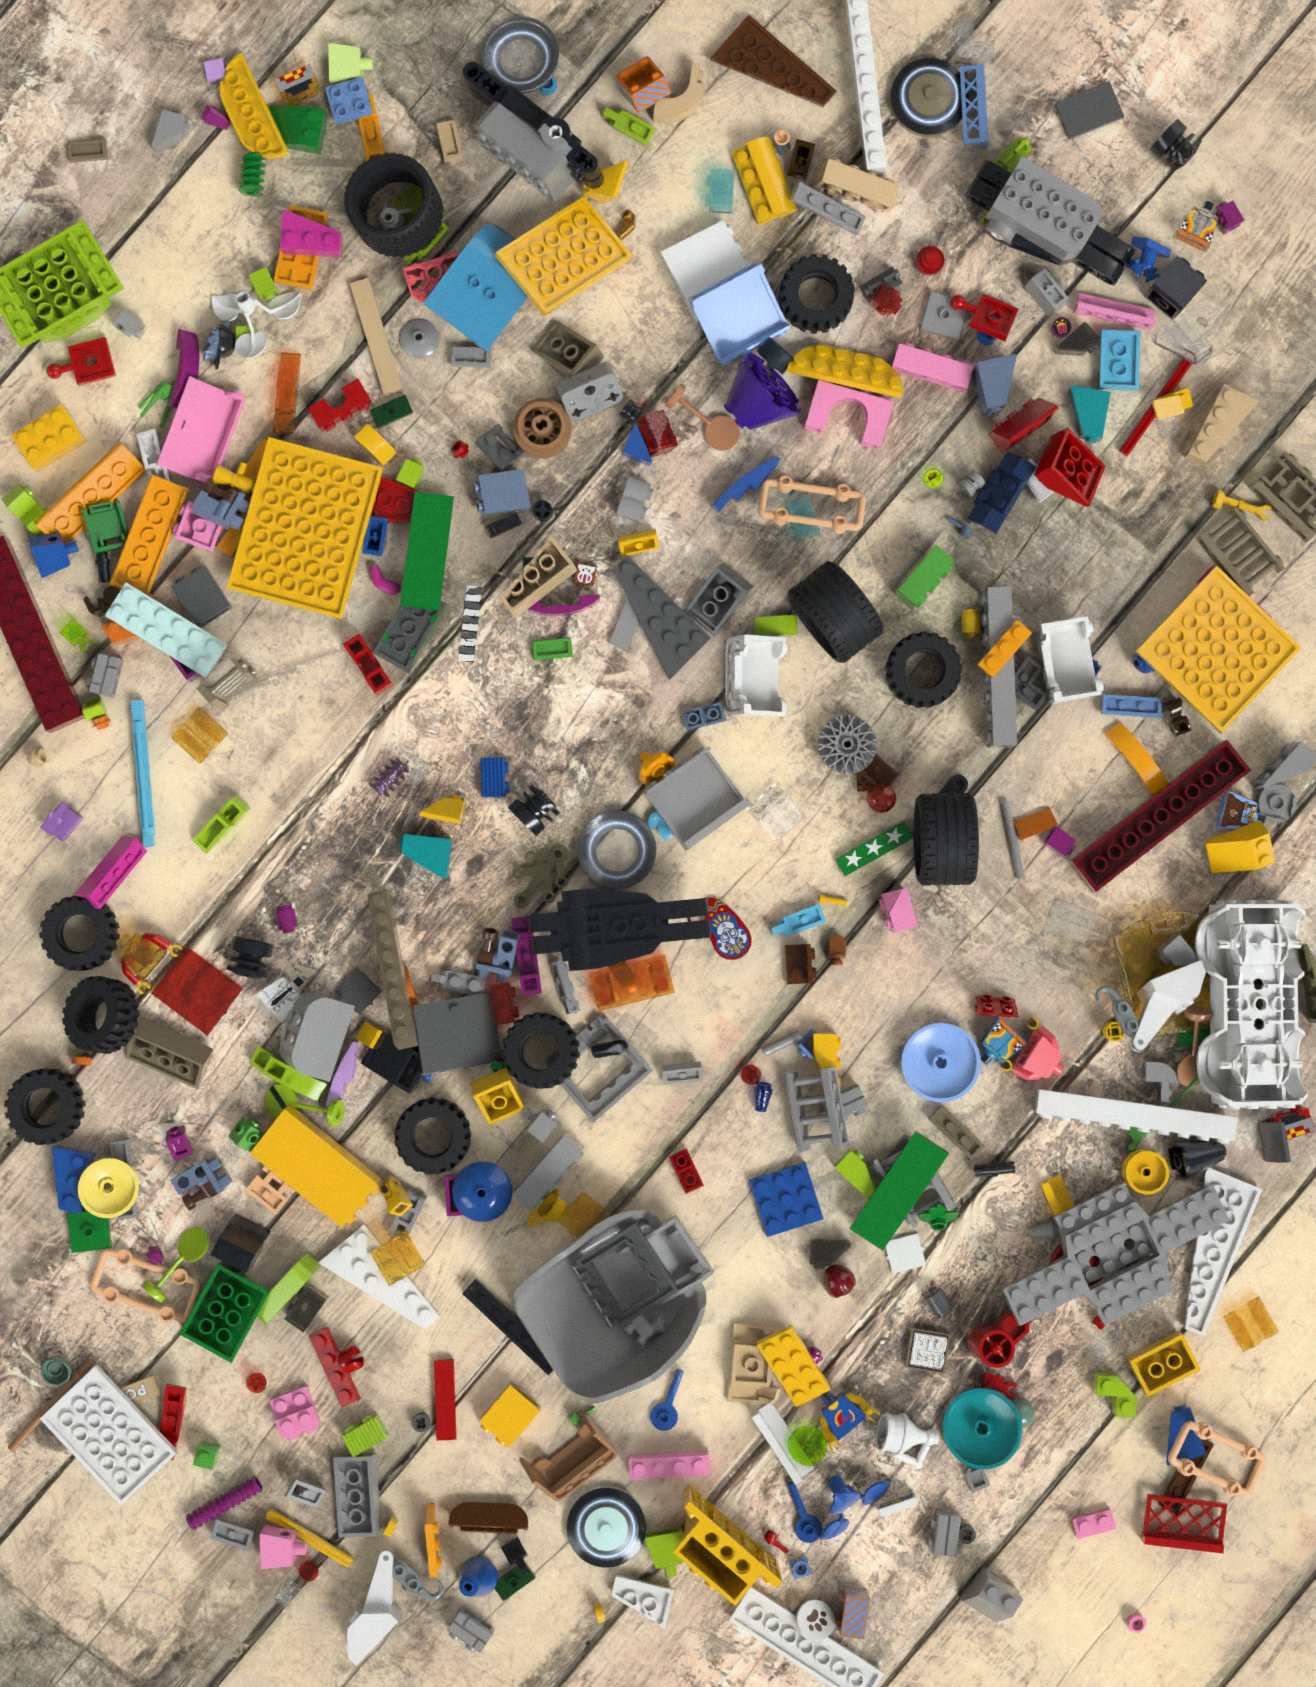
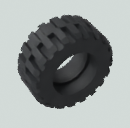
M811 254L810 258L803 256L799 259V262L794 261L790 265V269L786 270L781 281L779 304L780 308L784 311L783 315L785 318L791 320V325L794 327L796 325L799 326L803 332L811 330V334H817V331L825 333L830 328H837L840 322L843 323L851 310L855 291L854 284H852L853 278L850 273L846 272L847 268L844 264L840 266L838 264L839 260L836 258L830 260L828 255L822 254V257H817V254ZM811 278H820L829 282L835 291V299L832 305L823 310H812L806 307L798 296L800 285Z
M921 631L920 633H912L904 637L890 652L885 666V677L889 683L890 691L894 692L898 700L901 699L904 704L915 706V708H931L943 703L955 692L962 677L960 654L956 653V647L953 644L951 645L947 638L944 636L940 637L934 632L927 633V631ZM928 652L939 660L942 674L934 686L918 688L907 679L905 666L908 659L915 653Z
M78 896L65 897L60 902H55L51 905L52 909L47 910L44 914L46 918L44 921H41L40 927L43 928L42 932H39V938L43 939L41 946L43 950L47 951L46 956L54 960V964L57 966H62L66 970H91L103 965V962L109 960L112 957L111 953L117 949L116 941L120 939V934L117 933V929L120 928L119 922L115 921L116 915L109 910L110 907L106 903L101 909H95L87 898ZM81 914L93 920L97 929V937L90 949L76 952L66 945L63 938V929L70 917Z
M90 976L80 981L77 987L72 988L70 991L71 995L65 1000L66 1006L65 1008L63 1007L62 1012L64 1014L62 1023L65 1025L64 1031L69 1036V1041L79 1049L100 1054H111L112 1052L119 1051L121 1046L124 1047L129 1042L128 1039L134 1036V1029L139 1024L137 1018L140 1017V1011L137 1008L139 1002L138 999H135L136 994L131 990L130 986L117 979ZM105 1000L106 1017L102 1026L97 1029L96 1013L100 1004Z
M537 1012L531 1015L527 1014L521 1020L517 1019L514 1022V1026L512 1028L509 1027L506 1033L508 1035L502 1042L504 1044L502 1056L505 1058L503 1063L509 1069L508 1073L520 1084L531 1088L549 1089L564 1083V1080L566 1078L569 1079L572 1075L573 1069H576L578 1065L576 1063L577 1058H580V1052H578L580 1044L579 1040L576 1039L575 1031L571 1029L566 1021L548 1013ZM538 1032H546L552 1035L559 1047L555 1063L551 1067L542 1070L532 1068L524 1058L526 1041L531 1035Z
M43 1068L25 1073L12 1084L13 1088L7 1092L9 1098L5 1101L4 1107H7L8 1112H5V1117L10 1119L11 1123L8 1124L10 1129L14 1128L16 1130L15 1135L19 1138L23 1137L25 1142H33L35 1145H49L71 1136L74 1130L80 1126V1120L84 1118L85 1114L83 1107L86 1106V1102L82 1100L83 1090H79L77 1087L79 1083L76 1080H72L70 1078L71 1075L62 1073L58 1069ZM40 1088H50L55 1091L62 1103L60 1118L50 1125L37 1123L29 1112V1099L32 1093Z
M430 1097L412 1104L398 1119L394 1131L395 1147L397 1146L399 1157H402L404 1163L407 1166H411L414 1171H420L427 1175H437L451 1170L461 1162L470 1147L471 1131L469 1120L465 1117L466 1114L455 1103H451L443 1098ZM436 1117L442 1119L451 1130L450 1145L442 1153L427 1154L420 1150L415 1142V1129L426 1118Z

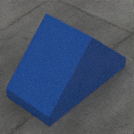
M635 425L623 450V456L650 466L652 465V459L640 430Z
M370 516L362 554L382 557L387 546L388 519Z

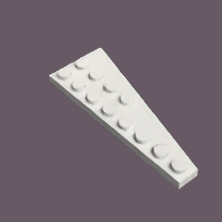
M1211 1168L1205 1170L1203 1187L1209 1184L1214 1185L1230 1221L1196 1237L1184 1329L1203 1337L1262 1192V1189Z

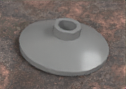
M420 319L413 320L402 329L400 343L406 354L413 358L422 359L435 352L439 344V335L437 329L430 322ZM421 334L422 339L416 340V335Z

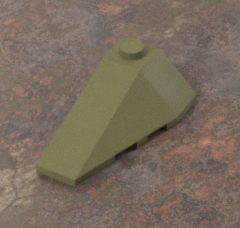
M1298 944L1301 945L1299 954L1301 969L1304 971L1303 984L1309 1022L1316 1023V961L1308 944Z

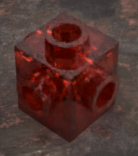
M883 285L870 302L876 306L875 310L880 315L884 316L886 314L890 316L892 313L895 315L902 307L900 303L903 299L900 297L901 293L894 287L890 289L887 285Z

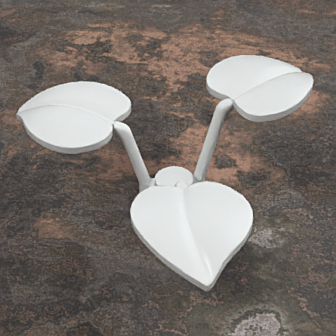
M241 291L238 294L212 296V306L216 316L226 322L235 320L238 313H244L251 334L241 335L235 342V350L244 359H252L259 356L267 346L266 335L263 332L254 333L249 314L255 310V304L269 314L274 313L277 319H289L297 313L302 294L301 292H290L278 295L269 302V309L258 302L256 298L252 299L247 291Z

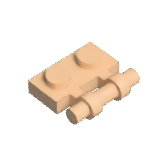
M264 1166L262 1170L268 1174L265 1179L258 1174L245 1191L273 1214L277 1215L289 1200L283 1193L288 1190L294 1194L295 1190ZM272 1179L282 1185L279 1190L269 1183Z

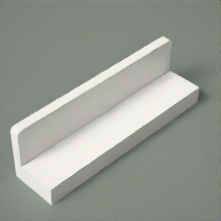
M765 1404L751 1414L752 1419L796 1485L802 1481V1476L814 1469V1466L773 1404Z

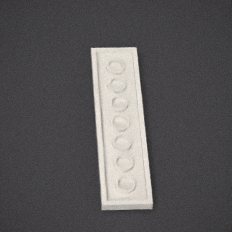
M753 1586L741 1598L729 1617L730 1622L830 1687H877L884 1676L882 1670L830 1636L822 1641H810L804 1638L797 1629L796 1614Z

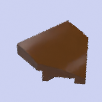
M875 754L872 762L864 770L856 773L857 792L882 791L895 780L899 773L880 756Z

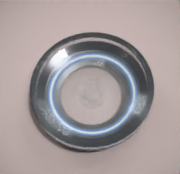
M512 17L499 22L488 32L482 44L481 60L483 68L506 86L512 85L521 93H529L543 87L554 76L559 64V47L553 32L544 23L530 17Z
M608 811L594 817L584 827L578 841V859L584 873L596 884L608 889H626L641 882L651 871L656 858V842L649 826L638 816L626 811Z

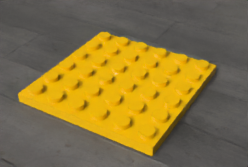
M1215 566L1135 652L1219 733H1223L1302 647L1218 566Z

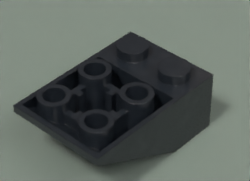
M380 1029L382 1031L373 1049L369 1047L361 1064L410 1094L421 1077L420 1073H422L419 1051L413 1047L398 1050L394 1045L392 1035Z

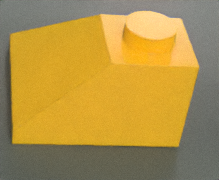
M624 160L602 170L604 182L599 188L591 189L583 183L582 188L584 190L582 195L601 204L616 199L629 161Z
M450 794V798L444 797L420 811L419 816L461 825L466 802L462 800L461 796Z

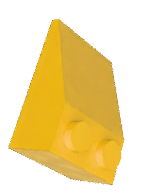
M1260 820L1205 841L1210 871L1212 873L1258 870L1275 863L1270 833Z

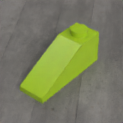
M849 1149L834 1167L869 1200L875 1188L866 1164L862 1161L864 1157L857 1150L852 1152Z

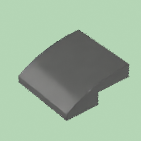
M1258 1122L1264 1160L1274 1163L1291 1162L1284 1122Z

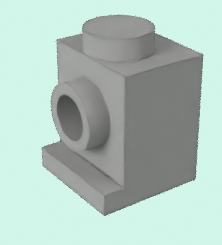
M124 308L112 322L116 329L128 337L133 335L139 339L145 332L144 328L146 325Z

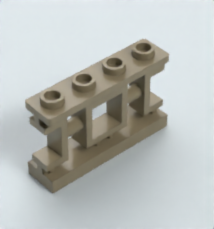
M1285 452L1275 461V464L1281 469L1271 481L1262 475L1249 489L1265 505L1271 506V510L1306 543L1316 534V525L1313 523L1316 520V508L1310 503L1316 497V480L1311 476L1312 473L1309 469L1297 463L1298 460L1293 454ZM1288 469L1297 475L1291 483L1282 476ZM1275 482L1284 489L1278 496L1269 490ZM1295 484L1309 496L1299 508L1285 496ZM1304 509L1312 515L1306 523L1297 517Z

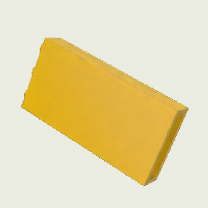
M290 1104L281 1112L250 1152L253 1157L341 1228L346 1223L350 1225L355 1220L357 1215L354 1213L358 1208L362 1211L369 1202L366 1198L370 1194L374 1195L381 1187L378 1185L382 1179Z

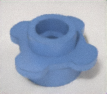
M802 1556L798 1560L792 1559L789 1563L793 1569L792 1576L795 1579L809 1576L812 1572L808 1566L809 1560L806 1556Z

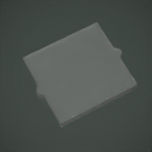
M379 590L347 601L351 612L350 618L353 619L357 632L390 621L385 608L386 603L383 602Z

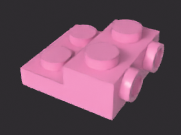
M188 501L187 505L183 504L179 515L183 516L180 524L176 522L173 534L176 535L175 539L213 552L222 526L192 513L193 502Z
M307 1385L269 1400L282 1439L287 1438L290 1441L299 1437L298 1433L306 1431V1434L318 1429L317 1426L320 1425L321 1420Z

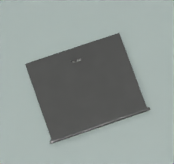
M492 992L412 1006L422 1068L421 1076L489 1064L494 1060L498 1062L503 1061L500 1052Z

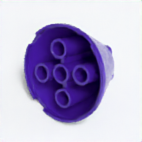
M747 353L743 357L724 408L735 416V422L740 428L747 427L750 430L798 415L801 412V408L798 409L797 407L800 402L791 387L774 368L769 370L763 365L765 361L752 353Z

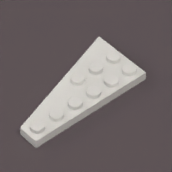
M365 1224L318 1262L424 1329L440 1316Z

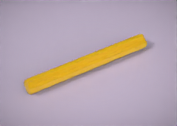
M269 1509L265 1516L267 1520L280 1528L294 1530L298 1539L343 1566L350 1567L354 1560L352 1556L276 1510Z

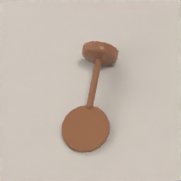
M680 384L665 406L673 408L678 401L707 424L705 438L712 448L721 451L731 449L739 439L740 431L736 422L728 416L721 415L709 420L681 398L686 388Z
M1189 1006L1184 1011V1016L1187 1019L1195 1021L1192 1053L1183 1057L1176 1069L1179 1083L1186 1087L1198 1076L1196 1063L1200 1022L1209 1021L1212 1018V1011L1200 1006Z

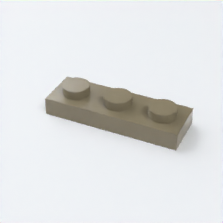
M943 1105L928 1118L971 1161L985 1147Z

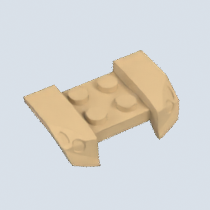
M733 1322V1351L727 1402L773 1404L776 1402L781 1389L776 1385H770L772 1369L757 1347V1341L779 1331L777 1328L762 1324Z

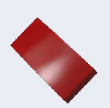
M687 1148L669 1156L686 1194L704 1186Z

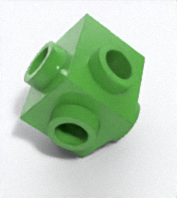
M241 1117L228 1137L237 1146L251 1152L264 1135V1132L259 1128L260 1124L254 1119L250 1118V1120Z

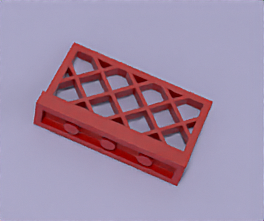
M1147 1494L1141 1541L1145 1545L1224 1554L1223 1538L1227 1503ZM1152 1500H1160L1164 1505L1156 1513L1151 1509ZM1178 1502L1184 1508L1174 1515L1168 1507ZM1194 1505H1200L1203 1511L1194 1518L1189 1509ZM1214 1507H1220L1221 1515L1214 1520L1208 1512ZM1167 1509L1173 1517L1163 1524L1158 1515ZM1187 1511L1192 1520L1183 1526L1177 1518ZM1207 1514L1212 1522L1205 1528H1202L1197 1520ZM1157 1518L1162 1526L1156 1531L1148 1530L1149 1523ZM1176 1520L1182 1528L1176 1533H1172L1166 1527ZM1196 1522L1201 1531L1196 1535H1190L1186 1529ZM1216 1525L1219 1529L1218 1538L1209 1537L1206 1531Z

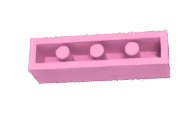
M906 342L903 344L899 343L892 364V368L896 372L962 392H966L974 366L970 365L969 361H956L946 354L936 355L930 349L922 348L920 350L914 348L913 344Z
M708 1450L629 1455L630 1480L710 1475Z

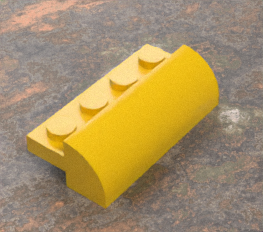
M770 137L751 140L746 143V146L731 152L760 226L776 218H783L798 210L796 204L790 201L792 193Z

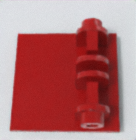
M987 994L976 996L977 1005H975V1012L978 1015H995L1008 1018L1019 1017L1015 999L1007 996H1002L1001 998L992 997Z

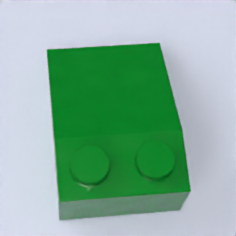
M309 106L269 107L288 149L321 155L328 118L325 109Z

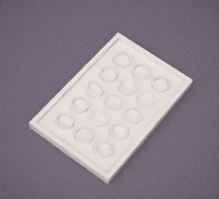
M98 1365L94 1366L40 1418L120 1505L124 1504L178 1453L176 1448Z

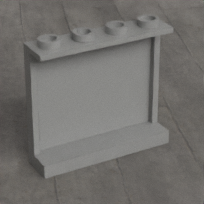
M710 746L705 750L701 747L693 753L695 757L691 760L686 758L678 764L679 768L674 772L672 769L662 775L663 780L659 783L656 780L646 787L648 790L644 793L685 851L751 804L747 797L743 798L710 753Z

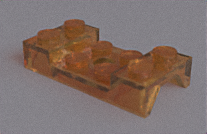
M665 954L589 973L598 1012L675 993ZM629 977L636 978L638 982L637 986L633 989L626 986V980Z

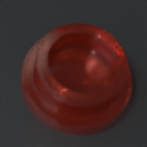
M306 1561L299 1568V1576L307 1582L315 1580L319 1574V1568L313 1561Z

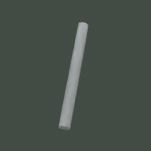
M1009 801L1001 802L1016 877L1017 879L1025 878Z

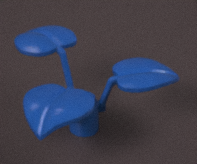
M840 1475L829 1479L827 1486L833 1493L830 1512L833 1515L839 1514V1518L826 1526L820 1540L831 1539L842 1534L849 1525V1520L844 1519L842 1512L855 1504L859 1499H863V1505H869L881 1499L890 1486V1479L874 1483L866 1489L864 1494H859L849 1484L846 1485Z

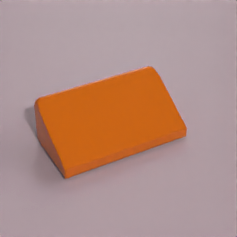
M1050 808L1013 822L1020 840L1058 826Z

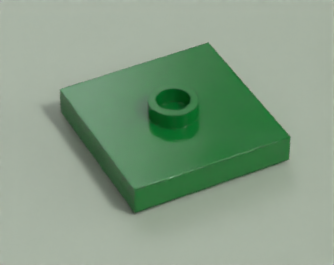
M88 1211L67 1213L71 1253L112 1248L109 1218L97 1217Z

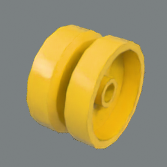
M1136 1149L1128 1153L1123 1159L1121 1176L1125 1184L1132 1190L1144 1195L1154 1194L1161 1191L1167 1184L1169 1167L1165 1159L1158 1153L1147 1149ZM1147 1168L1146 1175H1143V1170Z

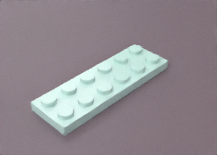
M128 583L124 584L105 615L205 678H208L228 646Z

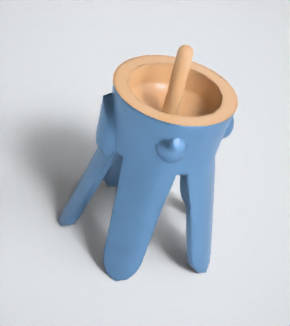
M785 130L777 131L772 142L774 147L778 145L779 155L783 154L785 146L791 149L790 136Z

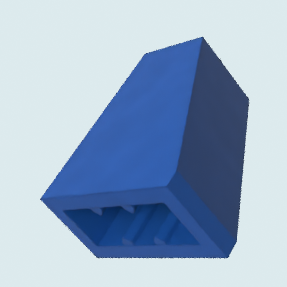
M1186 1404L1174 1407L1175 1411L1171 1412L1166 1458L1167 1466L1171 1465L1168 1461V1455L1183 1424L1188 1421L1196 1423L1191 1406L1186 1407ZM1191 1429L1176 1457L1179 1460L1182 1458L1190 1460L1206 1455L1202 1439L1197 1437Z

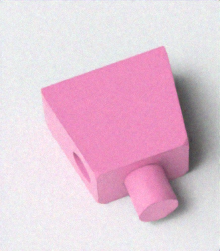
M265 1525L259 1534L261 1569L292 1566L297 1555H306L307 1543L297 1542L294 1530Z

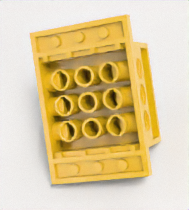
M687 1484L683 1489L684 1508L687 1514L684 1532L673 1553L690 1567L689 1570L696 1577L700 1575L706 1580L704 1583L711 1590L716 1589L734 1606L761 1575H763L762 1579L769 1586L773 1584L778 1588L782 1583L779 1562L692 1486Z

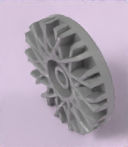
M855 715L835 717L825 724L819 735V755L824 764L834 772L840 774L858 773L872 762L876 754L877 738L875 737L874 730L867 724V721H863L862 718H857ZM846 741L850 742L851 747L846 748L844 746V743Z

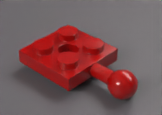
M985 294L982 295L978 306L966 302L962 295H954L950 300V305L954 310L964 309L974 313L969 327L1004 342L1019 308ZM990 315L996 316L998 320L991 319Z
M106 337L68 346L72 363L61 366L52 363L46 369V373L51 379H58L62 373L74 370L78 386L117 376ZM90 357H96L97 363L94 366H88L87 360Z

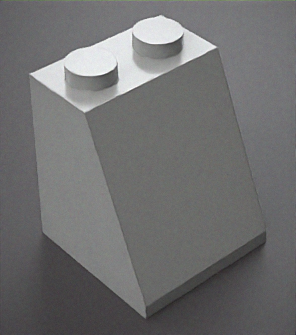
M982 1567L962 1601L994 1622H999L1012 1618L1023 1599L1015 1586Z

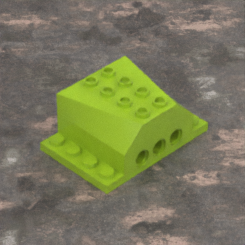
M82 219L0 268V314L17 343L23 349L39 339L44 344L65 339L93 323L112 304L109 298L125 288L87 224Z

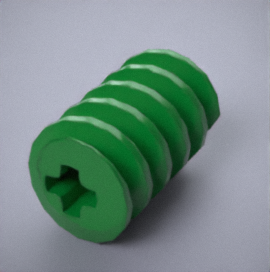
M250 152L242 156L243 163L241 168L243 170L240 172L242 178L239 180L241 186L238 187V191L246 196H262L257 193L264 190L262 186L258 185L265 181L259 177L266 173L260 170V168L266 167V164L262 163L261 160H267L262 157V154Z

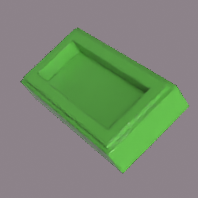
M571 637L532 641L534 661L573 657Z

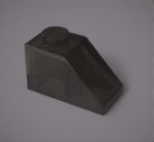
M1085 321L1064 339L1053 352L1058 355L1083 356L1087 352L1091 354L1099 347L1097 343L1101 338Z
M810 1239L809 1264L813 1265V1268L825 1269V1266H830L850 1248V1241Z

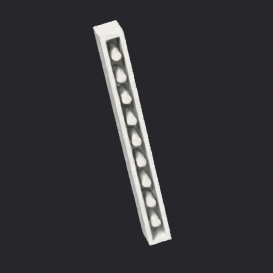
M845 0L864 171L874 172L877 175L885 174L886 158L867 0Z
M1037 1089L1035 1113H1038L1041 1118L1051 1119V1115L1059 1116V1120L1070 1122L1071 1118L1079 1119L1078 1123L1090 1124L1091 1121H1096L1099 1126L1110 1127V1124H1117L1119 1129L1130 1130V1126L1138 1127V1131L1150 1133V1129L1158 1130L1157 1134L1169 1135L1170 1132L1177 1133L1178 1137L1189 1138V1135H1196L1198 1140L1209 1141L1210 1137L1217 1138V1142L1229 1144V1140L1235 1141L1238 1117L1232 1115Z

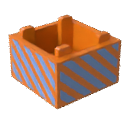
M649 56L640 59L635 64L615 75L621 93L637 113L671 94L665 75Z

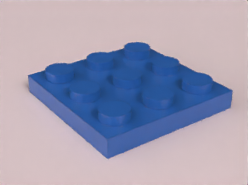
M806 1162L749 1180L767 1237L823 1220Z

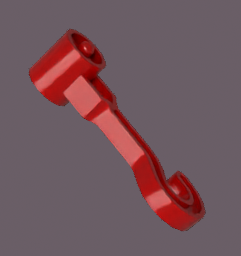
M1062 1243L1057 1245L1052 1252L1049 1264L1063 1256ZM1092 1256L1089 1259L1090 1266H1098L1099 1258L1097 1256ZM1102 1277L1089 1283L1088 1287L1101 1281ZM1007 1309L991 1325L982 1324L971 1331L967 1340L968 1350L975 1359L989 1367H1004L1013 1359L1015 1345L1030 1332L1029 1325L1031 1321L1019 1326L1012 1311Z

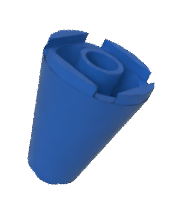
M475 1556L466 1560L459 1570V1590L467 1597H483L493 1591L498 1581L496 1567L488 1558L482 1556Z

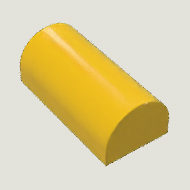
M656 529L617 537L621 557L659 549Z

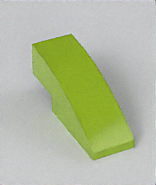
M238 795L230 798L192 841L206 854L209 853L251 808Z

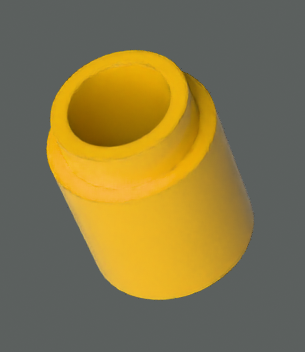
M978 609L963 610V615H961V634L965 635L966 638H977V634H981V614H979Z

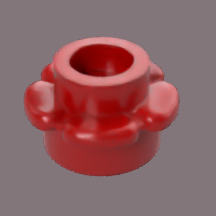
M462 440L455 442L451 447V453L454 454L453 457L455 459L459 457L464 458L469 452V445Z

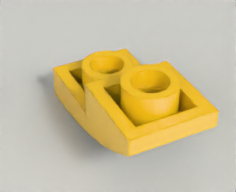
M366 424L353 437L381 466H384L397 453L369 424Z

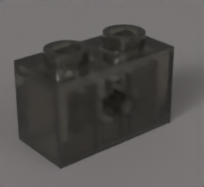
M310 1283L306 1288L304 1286L300 1288L296 1294L298 1299L295 1304L291 1302L285 1310L287 1315L284 1319L303 1333L328 1299L327 1295ZM306 1302L307 1304H309L307 1306L308 1309L303 1311L302 1305Z

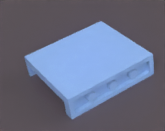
M757 261L688 298L718 362L722 365L734 362L735 358L741 354L751 353L753 351L752 348L758 345L761 346L768 337L782 336L787 333V329L791 328L790 324L786 322L763 273L765 270L762 264Z

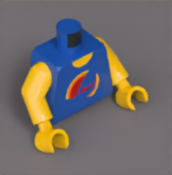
M830 1391L820 1395V1398L826 1404L821 1409V1432L827 1443H829V1449L834 1454L833 1446L838 1445L842 1450L839 1440L866 1417L871 1421H875L872 1419L871 1414L875 1412L880 1416V1412L872 1408L861 1396L841 1392L835 1397Z

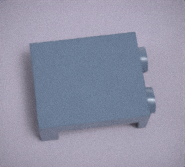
M524 469L478 475L473 482V491L477 493L478 497L476 507L478 513H481V517L512 511H519V513L527 512L531 508Z

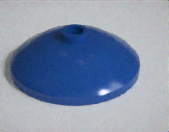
M475 1162L466 1166L457 1175L453 1184V1200L456 1207L465 1217L473 1221L487 1222L498 1218L507 1210L512 1199L513 1190L509 1176L501 1167L490 1162ZM481 1189L485 1191V1196L483 1197L478 1195V1191Z

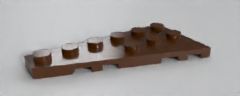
M750 15L743 20L710 58V61L823 108L837 92Z

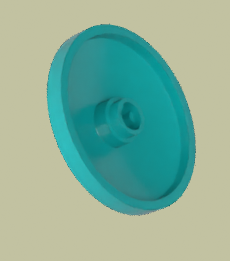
M980 1387L961 1393L949 1404L943 1419V1435L949 1450L960 1462L976 1469H992L1009 1461L1017 1452L1022 1441L1023 1424L1017 1407L1006 1395L991 1388Z

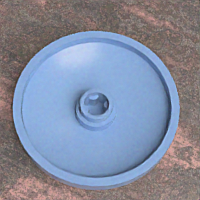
M932 1023L921 1027L909 1037L902 1051L901 1069L906 1083L916 1094L929 1101L950 1102L964 1096L974 1086L980 1073L981 1059L975 1041L963 1029L952 1024Z

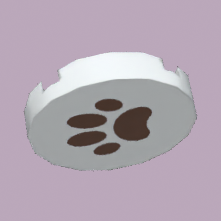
M807 1601L800 1606L796 1613L797 1629L807 1640L822 1641L830 1636L834 1630V1613L829 1605L823 1601Z

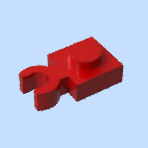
M985 1372L981 1387L1004 1392L1006 1396L1014 1398L1015 1395L1009 1393L1008 1389L1011 1386L1017 1387V1384L1012 1381L1004 1383V1377Z

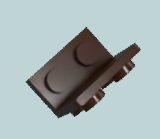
M811 944L785 945L787 985L813 984V979H816V967H812V960L815 959V949L811 948Z

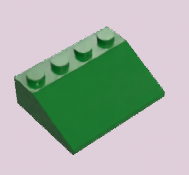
M221 1261L215 1267L179 1335L232 1363L270 1291L240 1270Z

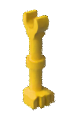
M1222 490L1216 491L1211 504L1212 507L1221 509L1223 504L1237 507L1238 509L1254 513L1262 521L1269 519L1268 516L1263 515V510L1269 511L1272 508L1269 505L1255 506L1246 503L1243 499L1237 500L1227 497Z

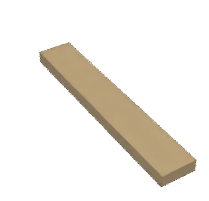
M369 278L350 283L383 394L385 396L402 391L401 382Z

